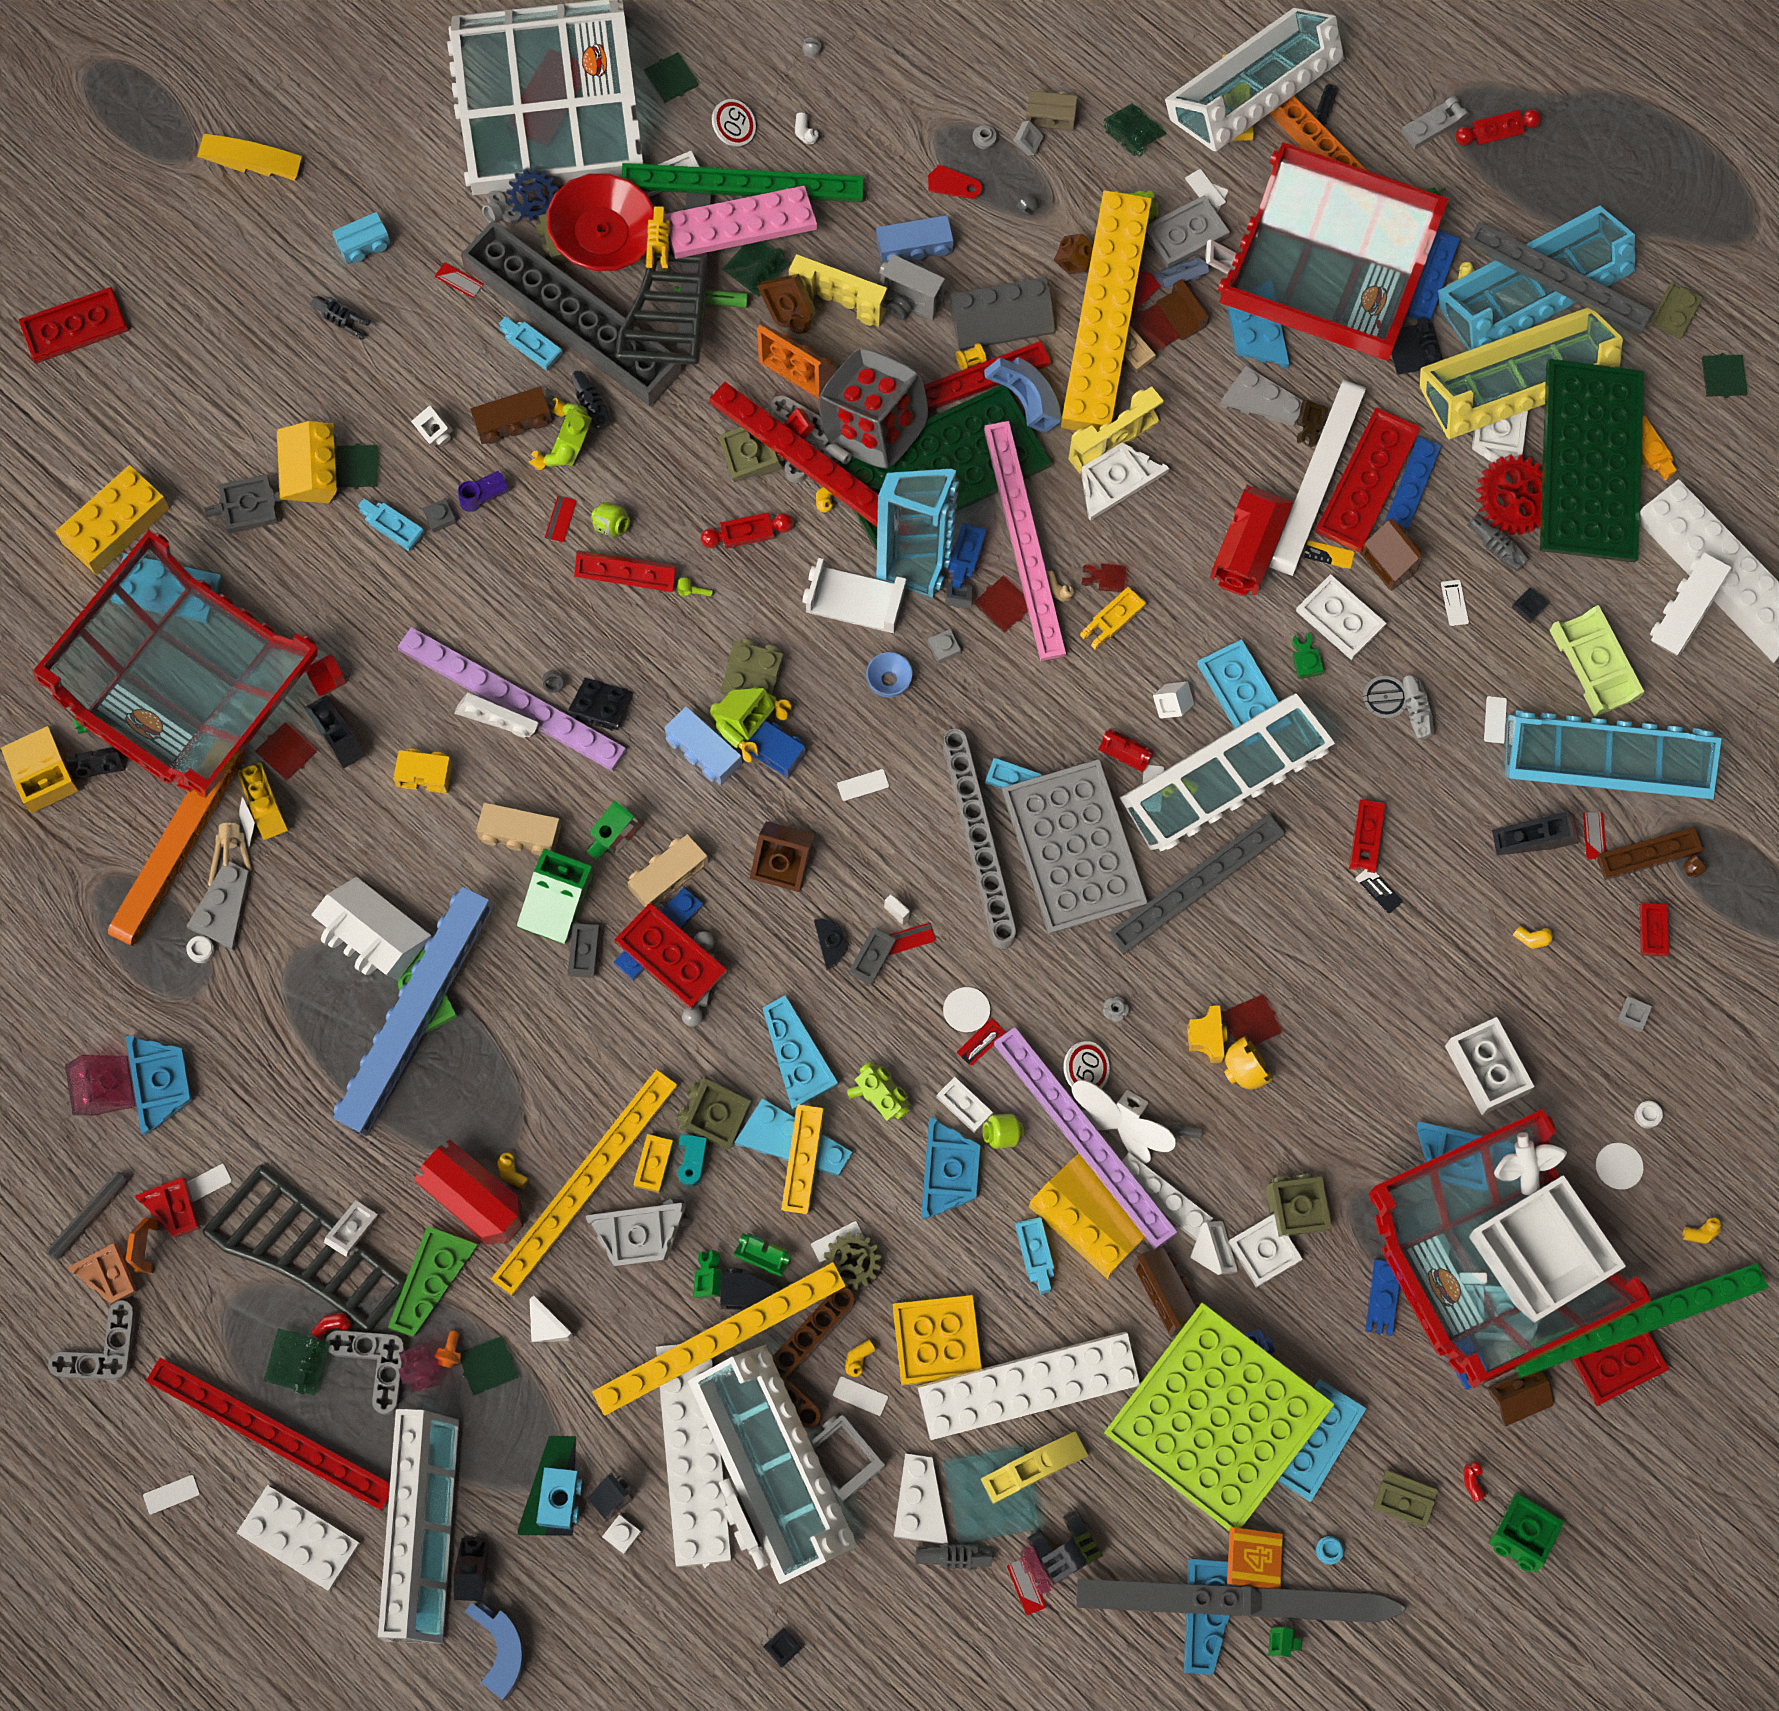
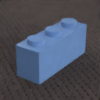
M948 215L876 227V241L881 264L884 261L888 262L892 254L904 260L912 259L918 261L924 257L935 255L941 257L953 252V237Z

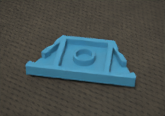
M1267 281L1250 292L1276 302L1272 281ZM1229 306L1227 312L1236 355L1246 358L1252 357L1256 361L1263 363L1270 361L1280 364V368L1287 369L1289 367V360L1281 324Z
M129 1035L126 1036L140 1130L142 1135H147L192 1101L185 1055L182 1048L171 1045L165 1046L158 1042L145 1041Z
M929 1117L921 1212L922 1220L974 1201L977 1194L980 1145L964 1138L954 1129L947 1128L933 1117Z
M1419 1121L1416 1124V1130L1426 1162L1482 1137ZM1501 1140L1488 1146L1493 1172L1504 1156L1509 1153H1515V1143ZM1479 1151L1437 1170L1439 1182L1482 1192L1487 1188Z

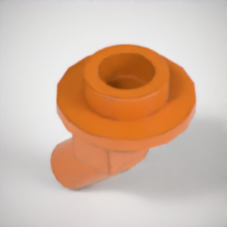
M450 1331L445 1349L438 1348L434 1355V1358L439 1359L438 1365L453 1368L454 1364L460 1365L461 1354L455 1352L460 1336L459 1332Z

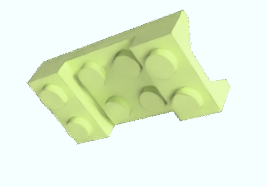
M1599 605L1593 607L1584 615L1565 623L1560 621L1553 623L1550 632L1561 652L1565 651L1585 690L1583 696L1594 717L1641 698L1644 690Z

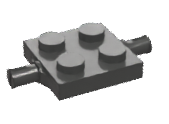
M266 474L219 484V504L204 507L206 517L222 514L228 533L278 523L275 511L276 502L284 500H280V491L273 492L268 475Z

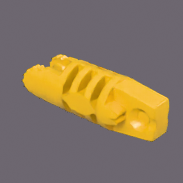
M655 206L654 220H648L647 268L653 267V253L662 254V268H668L670 220H665L664 207Z

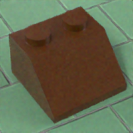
M766 821L759 833L750 879L799 892L810 860L815 834Z

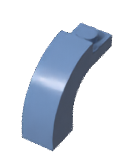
M1019 357L1013 362L999 358L984 370L986 379L1008 387L1019 397L1025 409L1027 426L1047 433L1062 421L1059 403L1053 389L1044 376L1030 363Z
M471 1602L465 1612L490 1631L497 1645L495 1663L481 1684L506 1701L516 1688L523 1671L524 1647L520 1633L511 1619L501 1610L492 1619L493 1611L482 1603L477 1607Z

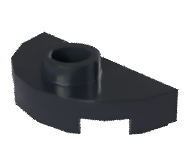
M814 919L825 967L828 970L835 967L843 958L846 951L845 936L841 928L834 922L826 919Z

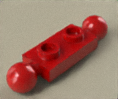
M1530 109L1521 117L1520 110L1473 121V129L1466 126L1459 128L1456 131L1455 140L1459 145L1467 146L1476 139L1477 145L1524 134L1523 126L1533 129L1540 125L1541 114L1537 110Z
M769 512L720 522L721 531L718 532L712 528L706 529L702 532L700 539L701 543L707 548H714L720 541H724L725 549L774 539L773 530L781 533L790 531L793 527V519L787 513H780L774 520H770Z

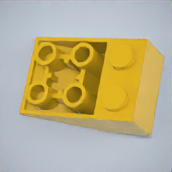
M48 726L1 747L13 782L30 813L79 792Z

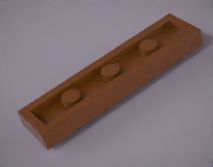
M1695 827L1599 853L1596 858L1604 880L1701 854L1703 848Z

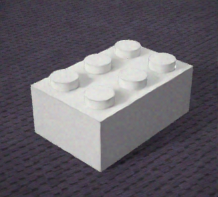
M1497 1017L1450 1038L1445 1045L1481 1115L1528 1095L1534 1088L1529 1075Z

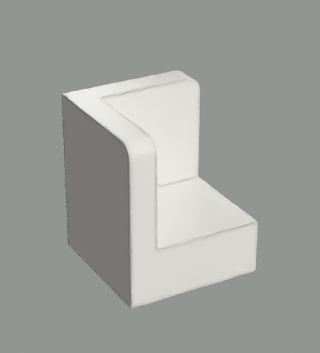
M1188 681L1165 684L1153 695L1159 718L1182 716L1194 705Z

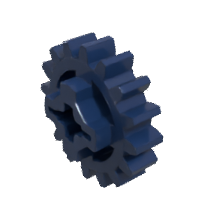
M533 167L531 173L528 172L527 168H524L522 176L518 172L515 173L516 181L509 180V184L513 189L506 190V194L512 195L507 202L508 204L514 203L513 212L521 211V219L526 214L529 215V221H532L533 216L537 215L539 219V215L547 213L555 194L553 191L558 189V185H551L554 177L546 178V170L539 174L536 167ZM530 178L535 179L534 182L528 184L522 182ZM543 183L548 188L549 197L543 193ZM533 189H536L537 196L539 197L528 198L529 193L527 191L531 192ZM516 191L523 197L522 205L517 199ZM538 204L543 206L540 209L531 210L532 206Z

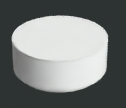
M196 936L188 942L187 954L194 962L205 963L213 957L214 945L207 937Z
M1645 1101L1636 1108L1634 1116L1636 1122L1641 1127L1650 1129L1656 1127L1661 1122L1663 1112L1657 1103Z

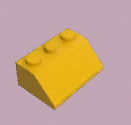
M307 421L278 429L277 448L280 500L329 504L337 492L333 423Z

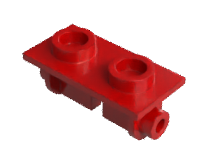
M1110 728L1105 732L1102 738L1103 741L1098 748L1099 751L1142 773L1155 752Z

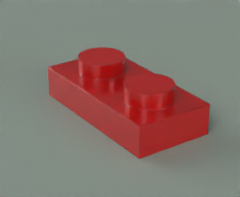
M1641 903L1639 905L1640 955L1666 957L1669 954L1667 904Z

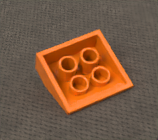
M759 325L757 327L759 363L819 399L826 383L836 372L834 363L826 357H819L807 345L798 344L789 334Z

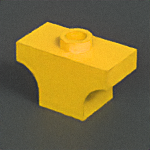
M1210 1006L1204 1018L1189 1020L1187 1025L1189 1052L1200 1051L1208 1055L1211 1063H1222L1224 1059L1223 1042H1227V1028L1222 1026L1220 1006Z

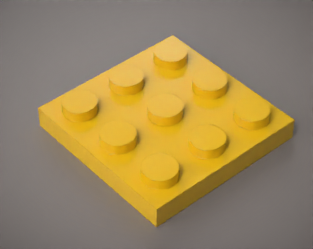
M973 1295L892 1304L901 1386L929 1383L981 1369Z

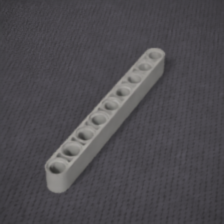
M951 729L944 736L943 751L993 945L1000 949H1007L1014 942L1016 929L967 737L963 731ZM956 740L961 745L959 747H951L948 743ZM964 764L967 766V769L958 771L954 766ZM964 787H969L973 790V793L966 795L960 790ZM976 811L979 813V816L977 818H970L966 813ZM980 834L985 837V840L983 842H976L972 837ZM982 858H987L992 863L989 866H982L978 861ZM988 882H994L998 888L988 890L984 885ZM994 906H1000L1004 912L1002 914H994L990 909ZM1006 930L1009 932L1010 937L1002 939L998 937L997 932Z

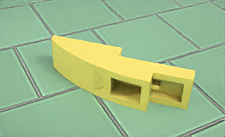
M1075 1431L1008 1463L1006 1466L986 1475L980 1480L992 1503L995 1504L1039 1480L1041 1481L1086 1458L1088 1454Z

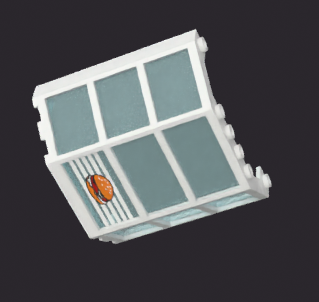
M593 0L452 16L451 26H449L451 41H447L449 56L454 57V62H450L451 77H456V83H452L453 96L458 98L459 103L454 104L456 119L461 120L468 172H464L466 187L471 186L472 195L488 194L491 191L506 192L507 189H513L509 184V180L516 181L515 173L518 172L522 176L524 168H527L528 172L531 173L533 167H536L539 174L546 170V178L554 177L551 185L556 184L559 186L589 173L613 174L622 177V163L643 164L622 0ZM530 178L522 182L528 184L534 182L535 179Z

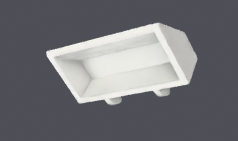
M358 877L351 879L328 893L312 913L314 918L327 927L322 934L321 941L325 945L329 942L328 945L331 948H336L343 942H346L348 946L345 948L344 954L348 957L355 951L361 954L355 963V969L359 972L362 970V973L365 975L371 974L378 968L387 976L398 981L431 938L429 933Z

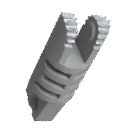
M1406 675L1402 683L1409 719L1417 738L1424 740L1434 736L1433 715L1428 696L1420 679Z

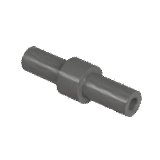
M1171 1122V1124L1158 1123L1170 1130L1177 1139H1180V1136L1201 1139L1202 1128L1181 1126V1123Z

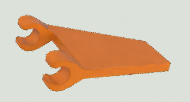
M142 1218L141 1222L129 1233L126 1261L134 1267V1273L146 1272L152 1274L153 1263L144 1260L148 1230L158 1232L159 1221L156 1219Z

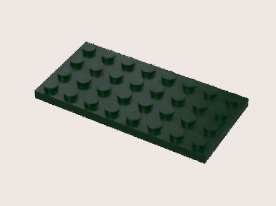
M1549 359L1546 362L1540 551L1634 563L1638 561L1644 371Z
M999 385L927 419L923 430L913 444L889 468L876 467L854 457H851L847 464L841 461L836 462V464L878 495L887 473L940 469L956 470L955 480L959 481L956 491L958 495L955 502L957 503L955 512L999 492L984 431L985 425L1009 421L1023 480L1051 467V462L1032 429L1027 426L1025 417L1004 385ZM947 476L902 477L901 492L943 490ZM941 495L904 498L935 508ZM900 506V511L904 514L921 513L906 508L904 506ZM853 510L874 549L877 550L878 527ZM933 517L911 518L922 528L933 523Z

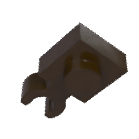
M1309 400L1302 402L1297 425L1303 427V430L1297 435V443L1304 442L1307 436L1309 438L1308 447H1313L1317 444L1318 436L1316 432L1323 431L1328 407Z

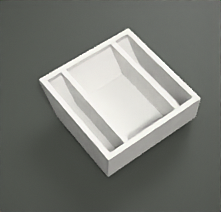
M1564 1175L1480 1225L1469 1236L1513 1304L1534 1323L1626 1267Z

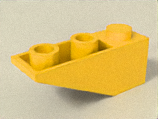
M259 762L237 771L253 818L263 840L288 831L262 763Z

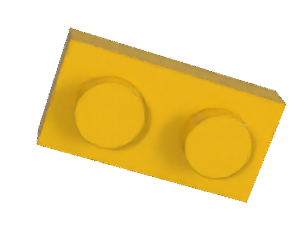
M647 1134L633 1184L634 1187L660 1193L673 1140Z

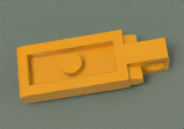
M1644 415L1642 418L1641 459L1648 469L1658 470L1666 481L1673 477L1677 471L1672 463L1674 459Z

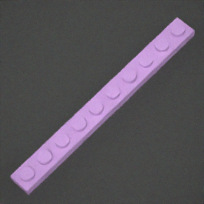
M412 627L398 645L400 652L481 698L539 722L536 729L612 772L626 752V748Z
M1014 1027L994 1041V1046L1153 1248L1155 1250L1177 1235L1175 1228L1019 1031Z

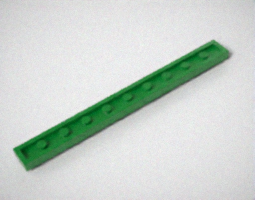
M622 163V178L632 181L643 191L756 196L805 186L809 200L862 202L863 176Z
M1758 1263L1650 1301L1643 1308L1515 1369L1519 1379L1760 1293L1769 1287ZM1575 1328L1573 1330L1561 1333L1548 1339L1536 1342L1534 1344H1531L1530 1346L1536 1350L1577 1329ZM1520 1349L1509 1353L1512 1361L1525 1355Z

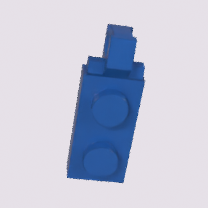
M962 523L949 566V573L954 574L953 588L961 590L964 578H971L974 573L987 529Z

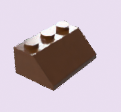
M1164 1247L1137 1256L1133 1268L1170 1337L1179 1334L1200 1305L1196 1299L1192 1301L1187 1292L1190 1290L1184 1276L1179 1277L1174 1267L1177 1266L1173 1255L1171 1252L1166 1253Z

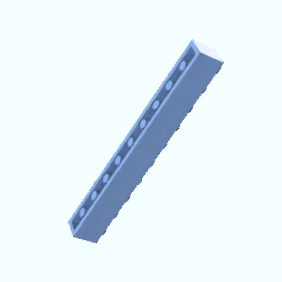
M461 887L460 891L455 892L452 896L450 909L446 915H442L439 919L436 934L427 941L424 948L425 953L421 961L418 960L414 964L411 972L413 974L408 984L405 983L400 989V998L397 1004L389 1009L386 1015L387 1022L383 1029L378 1030L375 1034L373 1047L361 1059V1068L358 1074L350 1079L347 1085L348 1091L344 1099H340L334 1108L335 1115L333 1119L366 1137L494 908V905L488 899L464 887Z

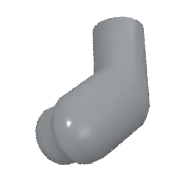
M829 444L822 449V453L832 460L834 457L844 464H847L852 457L850 452L837 444Z

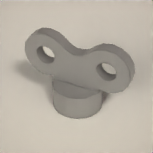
M499 191L488 193V204L483 206L482 212L484 218L489 223L492 220L496 222L501 218L508 223H517L519 221V210L516 212L512 211L513 207L506 204L504 194Z

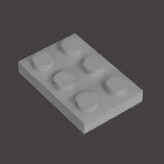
M1203 195L1147 224L1145 236L1166 268L1205 250L1208 240L1218 243L1228 238L1230 232L1206 196Z

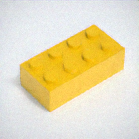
M129 465L55 532L61 543L97 575L170 508L164 496Z

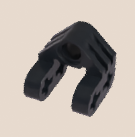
M1075 1510L1063 1516L1065 1525L1073 1539L1056 1550H1051L1040 1531L1027 1537L1032 1550L1053 1585L1103 1556Z

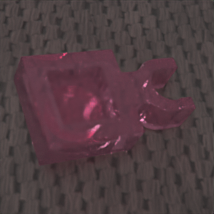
M1033 1546L1020 1551L1022 1557L1019 1558L1021 1567L1025 1574L1030 1572L1039 1594L1042 1595L1051 1591Z

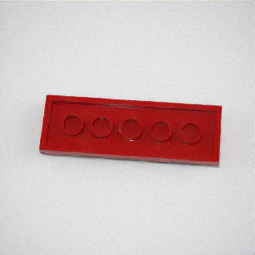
M1375 408L1317 525L1315 533L1360 553L1421 427L1379 408Z

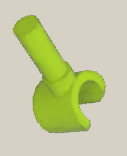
M680 578L677 583L678 593L681 596H689L695 593L712 596L713 590L692 587L689 578Z

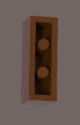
M541 386L470 408L481 444L496 443L501 438L510 435L518 436L526 430L540 429L548 423H552L550 410Z

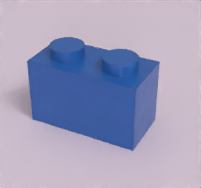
M764 721L747 741L755 743L758 750V756L753 752H748L750 755L786 778L791 776L805 756L804 743L794 735L790 737L783 733V729L774 722L768 723Z

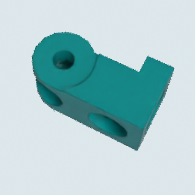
M680 1134L679 1147L685 1150L683 1164L678 1169V1178L684 1187L694 1188L701 1182L708 1145L707 1138Z

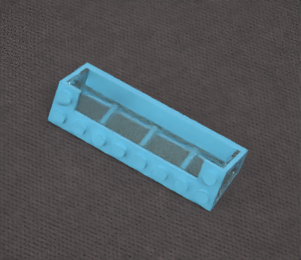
M1600 205L1525 244L1605 287L1636 272L1635 234ZM1496 260L1438 290L1440 310L1468 350L1527 330L1577 303Z
M940 469L887 473L878 495L877 579L894 584L896 576L905 578L906 589L932 598L936 590L940 591L944 581L942 573L944 568L949 569L954 547L952 543L955 536L953 532L955 529L954 521L957 507L955 502L959 481L955 480L956 470Z
M1516 710L1515 714H1508L1505 776L1507 778L1714 799L1722 739L1714 736V731L1693 728V733L1683 732V727L1668 725L1667 730L1657 729V724L1642 723V727H1633L1632 722L1617 720V725L1607 724V719L1592 718L1591 722L1581 721L1582 717L1566 715V720L1556 719V714L1541 713V717H1535V713L1523 710Z

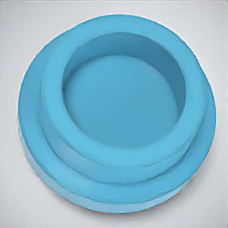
M1324 1537L1316 1545V1555L1325 1564H1335L1343 1557V1545L1335 1537Z

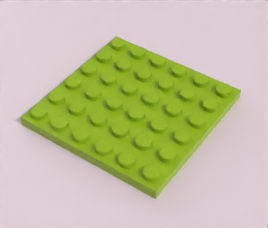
M1202 1302L1105 1430L1104 1434L1230 1531V1528H1242L1335 1403Z

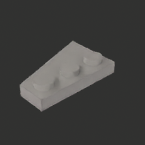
M1245 366L1221 399L1219 407H1232L1239 409L1240 412L1245 414L1254 413L1262 415L1268 420L1294 426L1298 421L1303 400L1248 366Z
M230 861L228 866L222 865L187 924L188 929L234 951L236 932L240 924L241 908L245 900L250 877L249 871Z

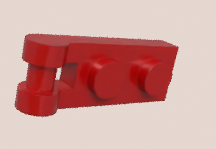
M1359 800L1349 869L1357 870V868L1367 869V872L1375 873L1385 803ZM1360 852L1369 853V859L1359 858Z

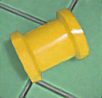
M976 343L973 348L963 352L960 350L955 352L956 360L961 370L987 361L980 343Z

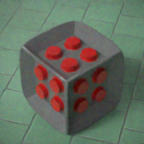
M858 349L853 352L826 383L819 398L821 421L828 441L847 450L852 454V457L880 468L891 467L904 455L923 430L928 418L927 398L920 375L908 365L869 349Z

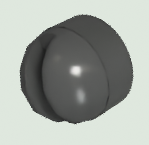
M1029 193L1016 207L1023 214L1030 215L1033 213V210L1037 209V202Z
M550 670L544 674L542 683L546 691L554 693L563 687V679L560 673Z

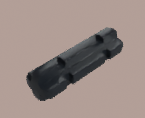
M1331 84L1325 86L1314 116L1324 127L1338 90L1336 86Z

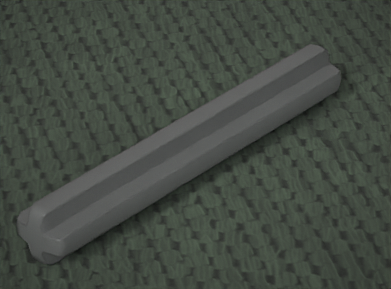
M117 1171L49 1246L47 1253L52 1258L59 1260L128 1183L127 1177Z

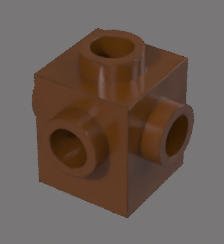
M1082 234L1064 236L1054 261L1068 274L1086 272L1091 262L1093 244Z

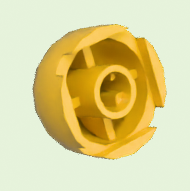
M1246 1036L1236 1041L1228 1049L1225 1056V1063L1228 1069L1224 1073L1232 1084L1237 1082L1242 1088L1253 1090L1263 1087L1274 1080L1271 1071L1266 1073L1264 1070L1266 1062L1253 1043L1247 1041Z

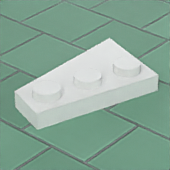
M468 692L460 701L454 713L511 731L513 734L523 738L526 736L531 737L539 723Z
M905 1454L894 1537L948 1544L932 1457Z

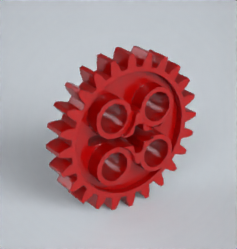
M1510 454L1505 459L1503 456L1498 458L1496 462L1488 465L1489 469L1487 468L1482 471L1485 477L1478 479V482L1483 486L1475 489L1482 496L1476 499V502L1483 503L1484 506L1479 509V512H1487L1484 520L1491 518L1493 520L1491 523L1492 528L1499 524V529L1502 532L1508 529L1509 535L1515 534L1516 531L1518 535H1522L1526 531L1528 533L1534 531V527H1540L1542 471L1538 470L1539 462L1531 465V457L1523 461L1521 454L1516 456L1515 459ZM1506 474L1510 476L1511 484L1507 482ZM1527 484L1532 486L1533 493L1529 492ZM1498 496L1502 498L1503 506L1498 503ZM1520 506L1524 508L1525 516L1520 513Z

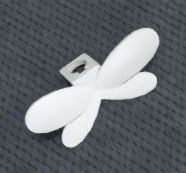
M1079 1080L1073 1084L1072 1093L1081 1106L1086 1109L1081 1111L1095 1129H1118L1127 1151L1143 1164L1148 1163L1151 1159L1148 1148L1160 1152H1169L1174 1149L1176 1140L1170 1130L1156 1122L1139 1118L1148 1105L1146 1100L1126 1090L1118 1103L1115 1104L1104 1090L1092 1082ZM1127 1099L1134 1100L1138 1103L1139 1107L1131 1108L1128 1106Z

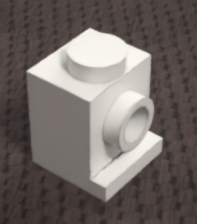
M428 406L411 421L427 442L433 446L437 444L443 446L451 439L449 434L454 431L441 416L437 408ZM439 425L440 429L434 433V426Z

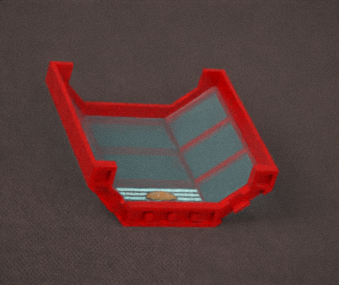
M1282 142L1279 151L1274 150L1270 160V164L1274 165L1258 213L1256 217L1251 216L1247 230L1250 231L1249 235L1244 234L1239 248L1243 250L1241 253L1237 252L1233 260L1232 266L1235 269H1230L1227 277H1222L1219 284L1218 292L1221 293L1219 303L1389 361L1449 198Z
M148 530L35 667L33 676L41 686H45L53 692L51 696L63 708L66 709L68 706L71 708L70 710L76 715L74 719L80 725L164 783L170 785L175 781L178 783L176 785L178 788L190 793L192 790H195L199 796L206 798L317 657L318 647L306 635L302 637L296 633L292 640L275 635L274 630L265 623L259 624L253 619L250 612L243 608L239 610L232 605L233 602L224 594L218 595L211 590L212 587L202 579L198 581L193 578L171 555L169 541L162 534H154Z
M1543 1109L1375 1185L1369 1193L1371 1203L1375 1204L1379 1212L1374 1217L1378 1233L1380 1235L1384 1234L1386 1245L1382 1247V1251L1387 1263L1391 1267L1395 1278L1435 1352L1440 1356L1447 1355L1451 1359L1448 1361L1449 1365L1459 1375L1466 1373L1469 1378L1468 1383L1473 1388L1635 1312L1651 1301L1647 1286L1640 1282L1638 1276L1628 1282L1620 1274L1615 1273L1534 1323L1513 1304L1469 1238L1474 1229L1530 1196L1521 1192L1520 1177L1512 1181H1502L1494 1175V1171L1504 1156L1509 1153H1516L1515 1143L1518 1141L1517 1135L1519 1133H1528L1529 1140L1534 1143V1149L1542 1144H1550L1549 1140L1556 1133L1555 1124L1552 1118L1545 1114ZM1555 1167L1546 1171H1539L1540 1189L1560 1178ZM1472 1273H1487V1282H1480Z

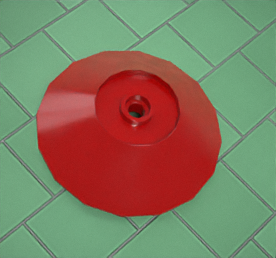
M589 173L568 181L554 194L547 210V232L555 248L573 264L592 271H617L635 264L647 253L648 220H654V206L648 195L632 181L613 174ZM602 229L605 230V232L601 233L598 230Z

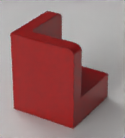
M332 654L310 664L305 671L319 697L346 684L344 676Z

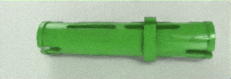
M675 286L674 292L681 293V287ZM706 290L705 304L747 308L748 293Z

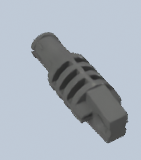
M1479 514L1475 515V520L1471 519L1467 526L1483 539V545L1499 560L1515 571H1519L1528 561L1525 554L1499 528H1492Z
M943 1544L940 1548L916 1546L915 1565L934 1564L940 1565L943 1569L964 1568L966 1570H974L977 1567L992 1566L991 1549L978 1548V1545Z

